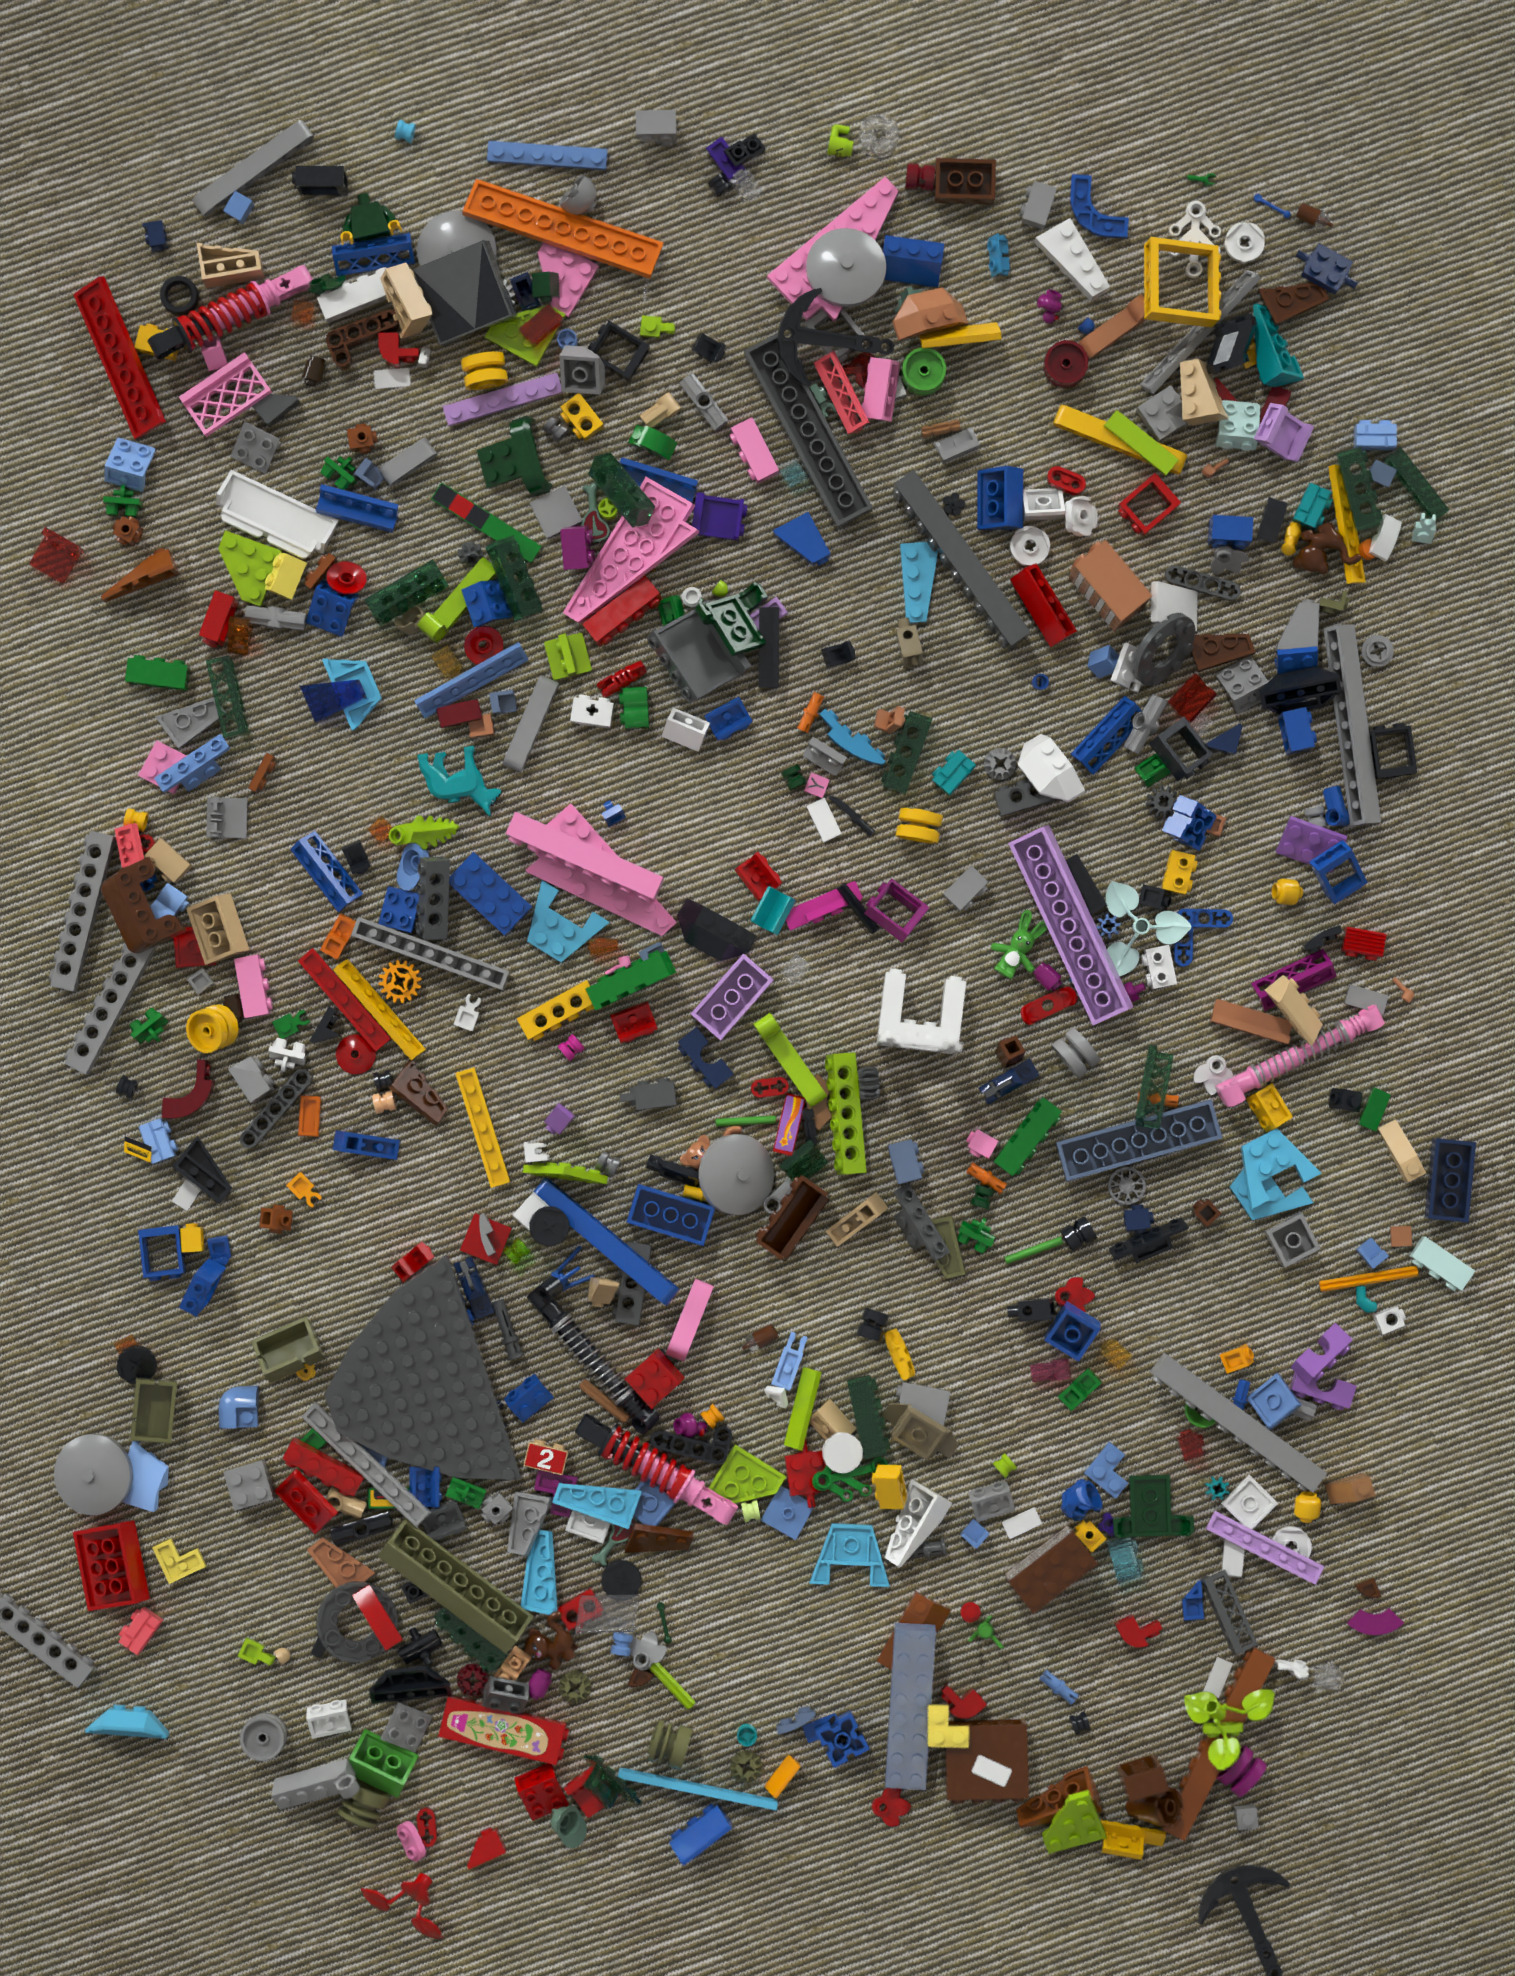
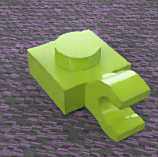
M642 315L641 337L660 339L661 333L675 334V324L662 323V317Z
M248 1637L245 1639L238 1654V1657L254 1665L260 1660L271 1666L276 1659L274 1655L263 1652L265 1645Z

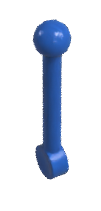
M1260 194L1254 195L1255 202H1261L1283 214L1284 218H1290V211H1284L1262 199Z

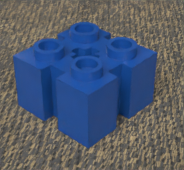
M1179 795L1173 805L1174 814L1165 821L1162 831L1173 837L1181 845L1200 851L1206 839L1204 835L1207 829H1211L1217 815L1205 809L1206 807L1199 802Z
M851 1710L836 1717L837 1723L831 1725L828 1721L815 1728V1733L822 1746L827 1744L829 1747L826 1750V1754L833 1768L847 1762V1755L854 1753L856 1757L870 1750L863 1733L857 1734L855 1730L859 1727ZM839 1735L847 1736L845 1743L837 1741Z

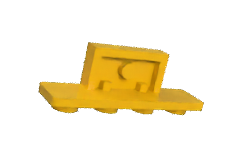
M1101 1820L1107 1838L1102 1840V1853L1142 1860L1144 1843L1163 1846L1166 1838V1832L1158 1829Z

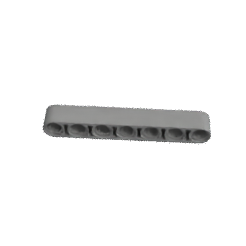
M303 120L295 122L195 195L192 202L204 217L211 215L230 200L234 191L239 193L244 191L311 142L314 135Z

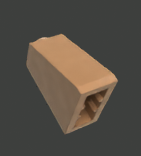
M1363 1472L1324 1484L1330 1504L1358 1502L1376 1496L1370 1476Z

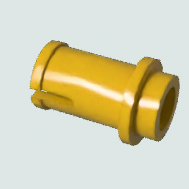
M685 1185L683 1197L700 1200L701 1203L703 1201L707 1202L701 1188Z

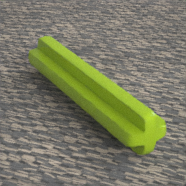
M652 1663L649 1669L686 1709H690L695 1704L693 1698L660 1663Z

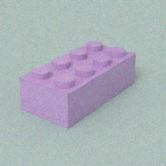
M743 953L691 1012V1015L721 1041L774 980Z

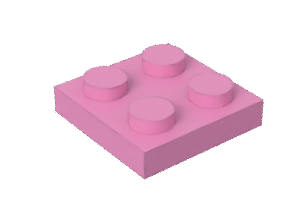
M156 740L138 776L159 786L155 777L185 758L186 755ZM180 783L168 792L175 794Z

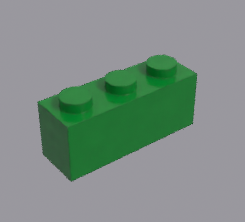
M134 655V658H128L125 682L128 684L187 691L190 667L185 665V661L173 660V663H168L163 658L154 657L152 661L146 660L145 656Z

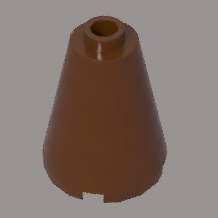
M1169 1787V1790L1165 1791V1795L1156 1798L1153 1795L1145 1797L1146 1800L1141 1803L1135 1804L1134 1801L1130 1802L1128 1799L1125 1808L1128 1815L1132 1818L1164 1828H1174L1182 1818V1815H1179L1180 1808H1183L1181 1795L1178 1790Z

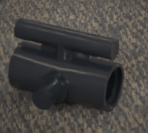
M416 1627L409 1630L411 1642L398 1648L399 1656L406 1665L419 1658L421 1661L423 1660L425 1666L432 1665L430 1652L443 1646L440 1636L435 1629L421 1635Z

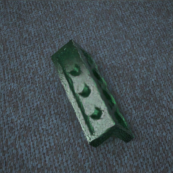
M1401 447L1385 458L1384 461L1387 465L1397 469L1396 477L1429 519L1435 514L1437 520L1449 511V508Z
M227 655L206 660L223 738L250 735L233 658ZM223 663L224 670L220 676L213 673L212 664ZM221 680L228 685L225 695L217 691V686ZM225 699L232 703L233 708L229 715L224 713L221 708ZM229 719L236 722L238 731L227 733L226 724Z
M1149 1045L1135 1119L1137 1126L1160 1129L1174 1054L1158 1052L1157 1046ZM1157 1058L1168 1060V1065L1160 1069L1156 1064ZM1161 1075L1164 1083L1156 1087L1153 1079ZM1157 1093L1161 1101L1153 1105L1149 1098ZM1154 1111L1158 1116L1157 1122L1146 1121V1115Z

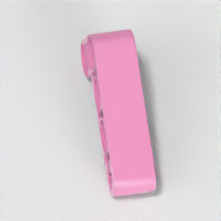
M698 1279L694 1280L665 1355L683 1362L685 1361L713 1290V1285Z

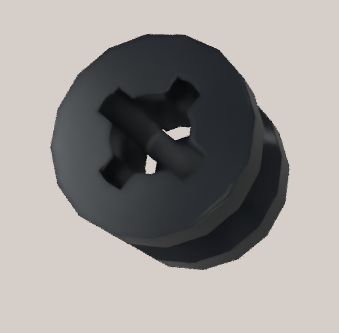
M723 172L708 182V186L714 189L716 197L724 195L733 187L731 182H727L726 175Z
M385 1070L384 1073H373L377 1092H381L386 1088L389 1089L393 1083L390 1070Z
M123 1075L115 1093L119 1095L124 1094L127 1098L132 1099L139 1081L129 1080L127 1076Z
M1085 1711L1081 1712L1078 1716H1069L1075 1735H1080L1082 1731H1091Z

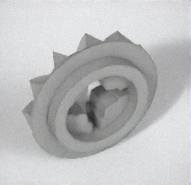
M1382 635L1369 637L1361 648L1362 657L1367 664L1373 667L1386 665L1390 662L1394 653L1391 641ZM1374 646H1377L1378 649L1385 648L1380 653V659L1377 654H1370L1374 650Z
M996 748L986 755L984 768L991 778L1004 780L1015 771L1016 760L1007 749ZM1007 758L1004 762L1005 769L1001 767L993 769L997 764L996 759L1002 760Z

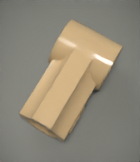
M668 392L660 397L655 405L642 413L640 418L645 426L654 428L666 418L669 419L676 415L682 408L672 394Z
M332 1487L328 1491L326 1500L337 1511L360 1519L367 1502L350 1495L345 1496L338 1491V1488Z

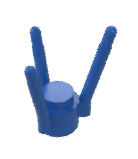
M578 1246L551 1273V1276L561 1281L563 1292L568 1288L590 1280V1277H595L592 1274L567 1284L569 1282L568 1278L579 1271L580 1267H576L567 1274L561 1272L582 1249L581 1246Z

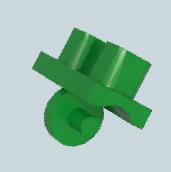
M327 456L324 459L325 465L320 473L328 480L335 472L340 475V478L335 482V486L339 489L346 490L350 485L354 486L357 481L346 472L347 469L351 473L355 471L356 468L351 465L353 458L349 456L345 460L339 456L337 459L341 464L339 466Z
M121 485L120 490H113V496L120 497L103 496V503L106 505V514L108 516L117 517L119 507H126L125 516L137 518L139 508H142L140 499L127 498L134 497V491H127L126 485Z
M150 1008L145 1012L148 1021L142 1024L137 1019L129 1025L132 1030L131 1036L140 1044L145 1040L149 1043L153 1039L159 1043L161 1041L159 1034L164 1031L162 1027L169 1023L160 1012Z
M982 1218L981 1222L973 1219L971 1224L963 1220L959 1228L958 1241L967 1245L970 1238L977 1240L974 1249L983 1254L988 1247L992 1246L995 1236L989 1233L991 1228L985 1225L987 1219Z
M453 1477L445 1496L480 1509L487 1490Z

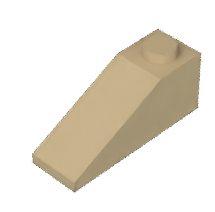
M1396 1119L1378 1128L1404 1182H1410L1426 1174L1416 1152Z
M875 1192L825 1232L838 1247L880 1216L888 1207L877 1192Z
M590 1277L587 1301L592 1302V1306L604 1307V1304H610L619 1287V1282L611 1279Z

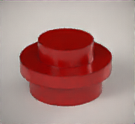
M967 1602L961 1607L960 1613L963 1620L971 1623L979 1619L981 1610L976 1603Z

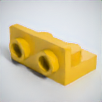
M1273 1083L1246 1098L1250 1109L1255 1113L1260 1126L1265 1132H1269L1293 1118Z

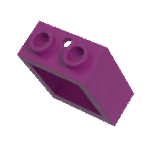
M891 878L887 884L885 882L881 884L877 890L879 895L876 898L874 896L870 898L866 904L868 909L864 914L903 943L930 907ZM887 892L915 913L904 928L876 908Z

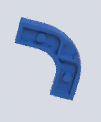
M1072 174L1070 205L1078 223L1088 232L1100 237L1127 239L1129 217L1107 216L1095 210L1090 196L1092 175Z

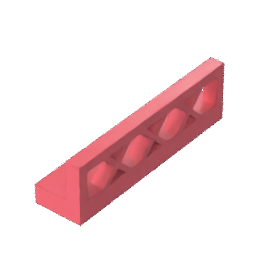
M832 351L814 362V365L847 433H858L863 430L862 427L868 424L869 421L835 351ZM830 358L832 359V361H833V363H834V368H833V366H832V364H831V362H830V360H829ZM838 377H840V378L842 379V381H843V384H842V385H841V383H840ZM847 395L850 396V398H851V400H852L851 403H850V401H849ZM856 413L859 414V416H860L862 422H859V419H858Z

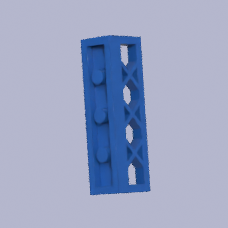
M410 233L353 242L352 245L351 243H346L344 245L332 246V257L337 276L378 270L383 267L390 268L403 263H407V265L415 263ZM408 250L410 258L401 259L397 255L400 251ZM380 254L390 256L387 262H381L377 258ZM367 257L371 261L368 265H361L358 263L359 259ZM346 260L351 263L348 268L340 269L338 261Z
M621 457L617 481L640 487L645 477L693 503L698 480Z
M321 484L316 513L393 533L398 519V504Z
M1124 696L1071 753L1072 757L1080 762L1089 773L1094 775L1129 737L1134 728L1132 722H1130L1131 716L1135 712L1143 711L1135 702ZM1124 727L1122 735L1117 736V731ZM1107 742H1110L1109 749L1107 751H1103L1104 745ZM1093 757H1097L1096 763L1091 767L1088 762Z
M316 831L298 840L290 849L338 913L345 909L349 903L363 895L362 891ZM313 838V840L317 844V848L312 847L309 844L308 840ZM321 855L329 859V864L321 860ZM333 871L341 875V880L334 877ZM345 887L351 888L355 894L350 897L345 891Z

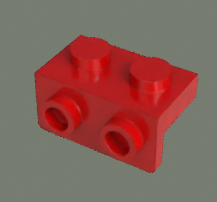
M759 852L735 869V872L758 902L762 899L768 886L777 889L782 884L779 875L771 869L767 859Z
M648 1001L610 1015L620 1043L631 1042L638 1036L650 1035L654 1030L658 1029Z

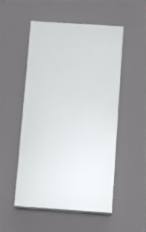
M1153 581L1151 583V622L1161 623L1164 620H1168L1167 616L1170 614L1183 613L1193 620L1195 631H1197L1198 592Z

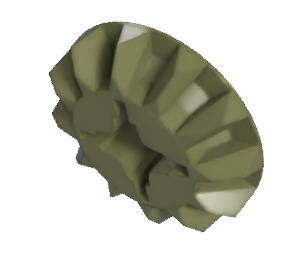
M580 1671L566 1673L559 1683L561 1697L568 1703L578 1704L585 1701L591 1691L589 1678ZM569 1680L574 1684L582 1682L578 1688L579 1693L576 1691L568 1693L571 1688Z
M743 1750L733 1756L730 1770L733 1777L739 1782L750 1783L760 1776L762 1761L755 1752ZM750 1759V1767L753 1770H747L743 1775V1767L740 1764H746Z

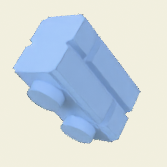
M1371 420L1359 421V424L1354 426V450H1395L1397 447V425L1391 424L1390 420H1381L1379 424H1371Z
M159 1118L138 1126L144 1144L152 1146V1164L177 1156L176 1151H178L176 1141L170 1138L169 1132L172 1131L168 1121H164V1118Z

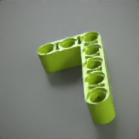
M485 557L481 558L433 615L427 612L417 624L420 631L437 644L468 609L462 589L480 581H492L498 574L499 569Z
M768 1013L754 1023V1027L810 1107H814L828 1097L782 1032L772 1014Z

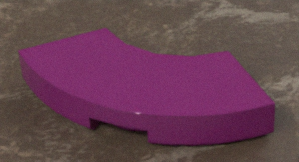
M1389 1608L1377 1614L1366 1613L1359 1609L1347 1621V1624L1364 1634L1383 1635L1396 1630L1404 1622Z

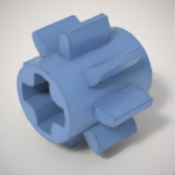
M1105 914V920L1097 919L1101 923L1100 926H1097V929L1101 930V937L1107 934L1108 939H1111L1112 932L1116 935L1119 934L1116 927H1119L1121 924L1114 921L1117 916L1111 919L1108 914ZM1106 921L1113 925L1110 932H1108L1107 928H1103Z

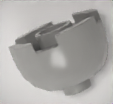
M581 175L573 182L575 185L569 191H566L559 201L562 209L574 215L583 214L585 211L589 213L596 206L594 202L597 196L596 187L588 177Z

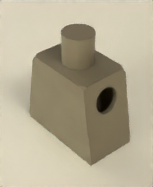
M909 618L899 619L897 621L899 629H896V638L903 669L922 665L923 651L916 625L911 626Z

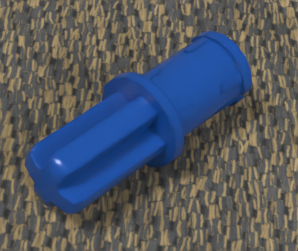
M1239 1380L1235 1397H1232V1400H1234L1233 1404L1243 1411L1245 1403H1248L1246 1399L1250 1382L1247 1380Z

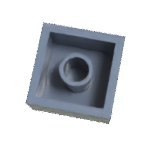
M912 1139L887 1145L897 1184L922 1178L921 1174L925 1172L922 1161H917L916 1154H919L916 1142H912Z

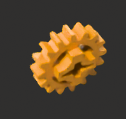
M396 960V965L389 962L390 968L383 967L385 974L379 975L383 981L379 982L378 985L384 986L381 993L387 992L386 998L390 999L393 997L394 1003L398 999H400L401 1003H404L405 998L412 1001V994L418 996V993L415 991L416 988H422V986L418 985L422 978L417 977L420 971L413 970L414 964L408 967V961L406 960L403 964ZM398 968L407 969L409 973L402 974ZM391 973L392 980L387 984L388 976ZM397 976L402 979L405 978V981H403L404 988L396 985V982H398ZM411 980H414L413 987L409 990V983ZM398 989L401 990L403 995H396L391 991Z

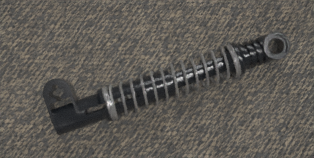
M554 1276L548 1277L526 1298L549 1323V1328L552 1332H557L559 1335L558 1339H563V1345L567 1344L569 1346L568 1351L572 1350L575 1353L573 1357L577 1356L580 1359L579 1363L582 1362L585 1365L584 1369L592 1368L589 1375L597 1374L594 1381L602 1380L599 1387L606 1385L605 1393L611 1390L610 1399L616 1396L614 1404L618 1408L626 1409V1414L630 1413L628 1416L633 1417V1428L640 1434H646L659 1422V1414L654 1408L651 1409L648 1406L644 1408L645 1404H641V1399H637V1392L630 1385H624L625 1379H619L621 1372L615 1375L616 1366L611 1369L608 1367L611 1360L606 1363L603 1361L606 1354L601 1357L598 1355L601 1348L597 1349L595 1347L596 1342L592 1343L590 1341L591 1337L585 1335V1330H580V1324L576 1325L574 1323L575 1318L571 1319L572 1315L568 1311H564L555 1301V1298L563 1292L561 1281Z

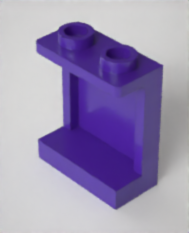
M697 492L692 526L700 531L697 534L698 536L739 541V536L744 535L745 524H741L742 516L746 517L748 505L744 504V499L735 500L707 496L705 493Z

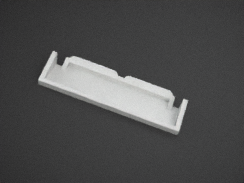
M230 470L216 495V505L223 507L221 510L223 522L254 537L264 536L269 544L301 559L311 558L314 550L324 554L339 520L333 517L316 513V509L233 470Z

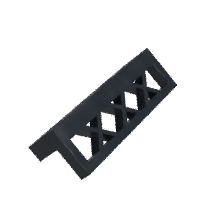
M759 607V631L766 641V644L759 648V687L779 688V607Z

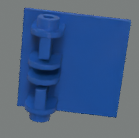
M388 886L378 924L412 933L415 930V919L418 918L416 916V905L419 903L418 893Z

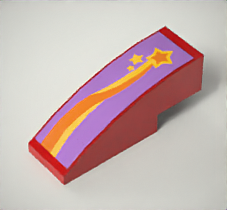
M786 1093L773 1152L789 1156L793 1155L802 1110L805 1104L804 1097Z

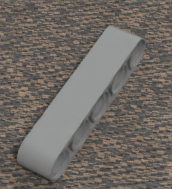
M540 675L504 758V766L518 772H522L557 692L559 682Z

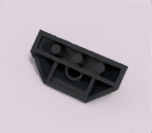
M1314 666L1276 674L1259 692L1262 709H1268L1281 714L1282 712L1304 707L1307 710L1323 707L1342 691L1339 674Z
M686 898L677 915L685 942L719 961L738 957L743 953L748 954L757 937L740 925Z
M417 1666L386 1670L369 1689L371 1703L375 1704L452 1696L450 1682L431 1667Z

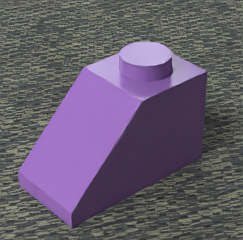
M558 1103L544 1121L547 1124L545 1128L553 1135L556 1132L561 1135L576 1116L561 1103Z

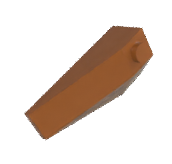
M165 548L154 551V555L145 559L101 595V599L106 603L179 575L180 573L169 549L165 550Z
M915 1590L898 1623L935 1625L937 1632L941 1629L951 1610ZM894 1630L877 1659L878 1663L891 1670Z
M1088 1766L1068 1772L1063 1776V1780L1055 1785L1051 1784L1040 1796L1035 1795L1018 1807L1016 1811L1020 1828L1052 1823V1819L1058 1810L1063 1808L1065 1800L1069 1795L1089 1790L1097 1812H1102L1100 1796Z

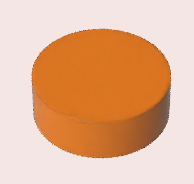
M1366 539L1359 545V553L1366 560L1375 558L1374 555L1369 553L1372 539Z

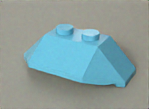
M115 1704L85 1729V1733L161 1739H166L169 1736V1731L151 1710H145L146 1707L133 1706V1709H127L125 1705Z

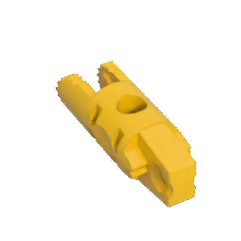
M897 1328L885 1332L884 1337L888 1351L902 1380H908L910 1377L915 1376L916 1371L911 1361L912 1359Z

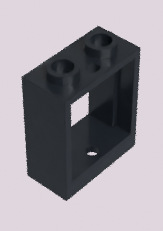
M296 166V172H292V184L295 185V189L298 190L300 195L348 196V175L344 166Z
M608 321L606 325L603 323L598 331V339L596 342L593 340L588 349L597 354L611 331L637 346L636 353L624 371L601 358L606 369L630 383L649 352L650 345L611 321Z
M1185 717L1181 718L1149 743L1177 781L1183 777L1186 780L1196 773L1194 769L1198 767L1201 770L1209 763L1207 759L1213 755ZM1177 732L1180 733L1199 758L1188 768L1166 741Z
M1405 723L1393 724V728L1385 729V725L1373 727L1369 735L1375 779L1416 774L1417 766L1411 725L1405 726ZM1403 733L1408 766L1380 770L1376 737Z

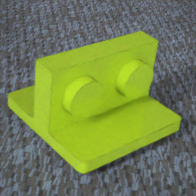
M580 632L569 636L565 633L558 635L559 638L544 642L553 680L592 671L583 633Z

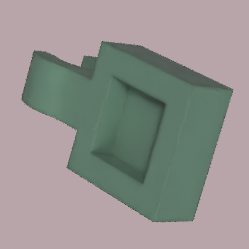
M815 383L809 387L826 419L828 418L826 409L831 408L834 413H837L834 404L826 402L827 394L822 386L818 387Z

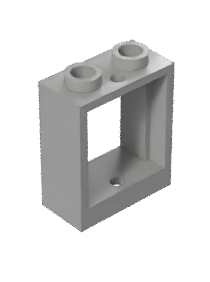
M842 308L840 315L855 335H864L844 308ZM821 310L805 323V328L816 329L830 317ZM819 346L826 355L832 352L830 347ZM842 348L836 353L840 363L849 357L848 353L853 349Z

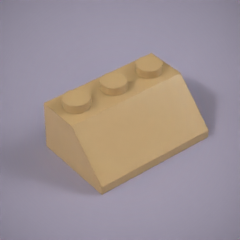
M231 893L217 895L186 908L205 965L234 957L250 950Z
M1283 975L1266 988L1265 991L1294 1030L1311 1046L1314 1044L1323 1025L1318 1019L1321 1015L1314 1007H1309L1308 1003L1310 1001L1303 992L1300 994L1297 991L1299 988L1297 983L1292 978L1288 980Z

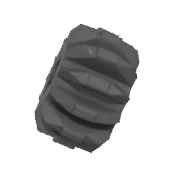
M1160 785L1159 792L1153 788L1151 791L1154 795H1147V798L1152 801L1146 802V806H1153L1148 812L1151 814L1154 810L1157 811L1155 818H1158L1160 813H1162L1163 819L1167 818V813L1171 817L1174 814L1172 809L1178 798L1173 799L1177 791L1170 794V786L1164 791L1163 785ZM1160 797H1162V800L1164 798L1167 799V802L1165 803L1167 807H1164V805L1160 806L1158 804L1160 802Z
M870 1066L859 1068L857 1073L860 1098L862 1100L878 1098L880 1096V1083L877 1068Z

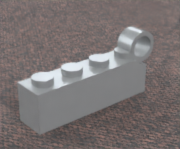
M343 1759L275 1778L271 1797L281 1810L339 1793L343 1798H350L359 1791L360 1786L355 1779L356 1772L349 1760Z

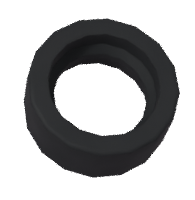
M173 276L167 279L161 286L160 299L166 310L173 315H188L198 305L199 292L194 283L187 277ZM175 285H185L191 291V300L184 307H175L169 302V290Z

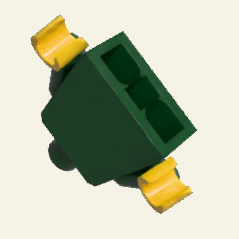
M361 193L357 195L359 205L351 207V212L346 216L343 232L340 237L342 245L347 240L352 245L353 240L358 242L394 235L393 231L395 229H399L401 232L402 228L395 215L385 205H380L378 201L370 202L369 193Z

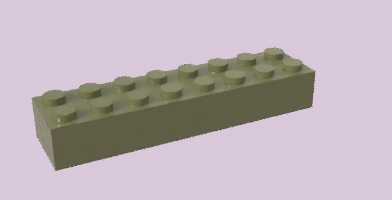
M407 1519L402 1521L377 1555L505 1654L519 1640L533 1618L532 1614L420 1529L416 1528Z

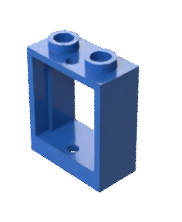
M1343 840L1309 861L1324 894L1334 905L1368 883L1352 849ZM1348 859L1354 874L1332 888L1325 874Z
M181 1225L138 1230L143 1278L149 1277V1281L161 1280V1276L169 1275V1279L181 1278V1274L186 1273L184 1252L181 1251ZM175 1234L179 1269L151 1272L147 1237Z
M208 1258L194 1274L179 1308L197 1317L211 1301L226 1267Z

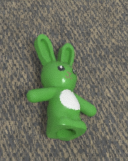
M1025 910L1021 914L1018 930L1011 938V945L991 944L992 950L1005 952L994 970L1010 980L1013 979L1020 963L1029 973L1034 972L1035 968L1025 953L1032 949L1034 941L1048 929L1045 921H1041L1030 933L1027 931L1032 919L1030 910Z

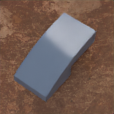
M810 1706L798 1708L799 1711L795 1712L796 1720L792 1721V1718H785L776 1724L777 1733H786L806 1724L816 1716L815 1709H810Z

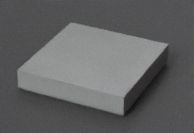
M566 486L529 502L547 539L561 533L560 529L564 527H572L582 523V519Z

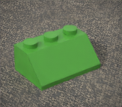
M364 1729L349 1758V1762L356 1772L355 1778L398 1798L419 1755L381 1740V1736Z

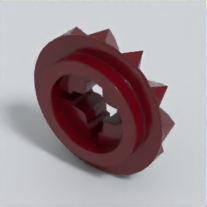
M475 1663L467 1664L460 1669L457 1675L458 1688L463 1694L469 1696L480 1695L483 1693L489 1675L481 1665ZM474 1671L475 1678L482 1681L475 1682L473 1688H471V1683L464 1679L470 1678Z

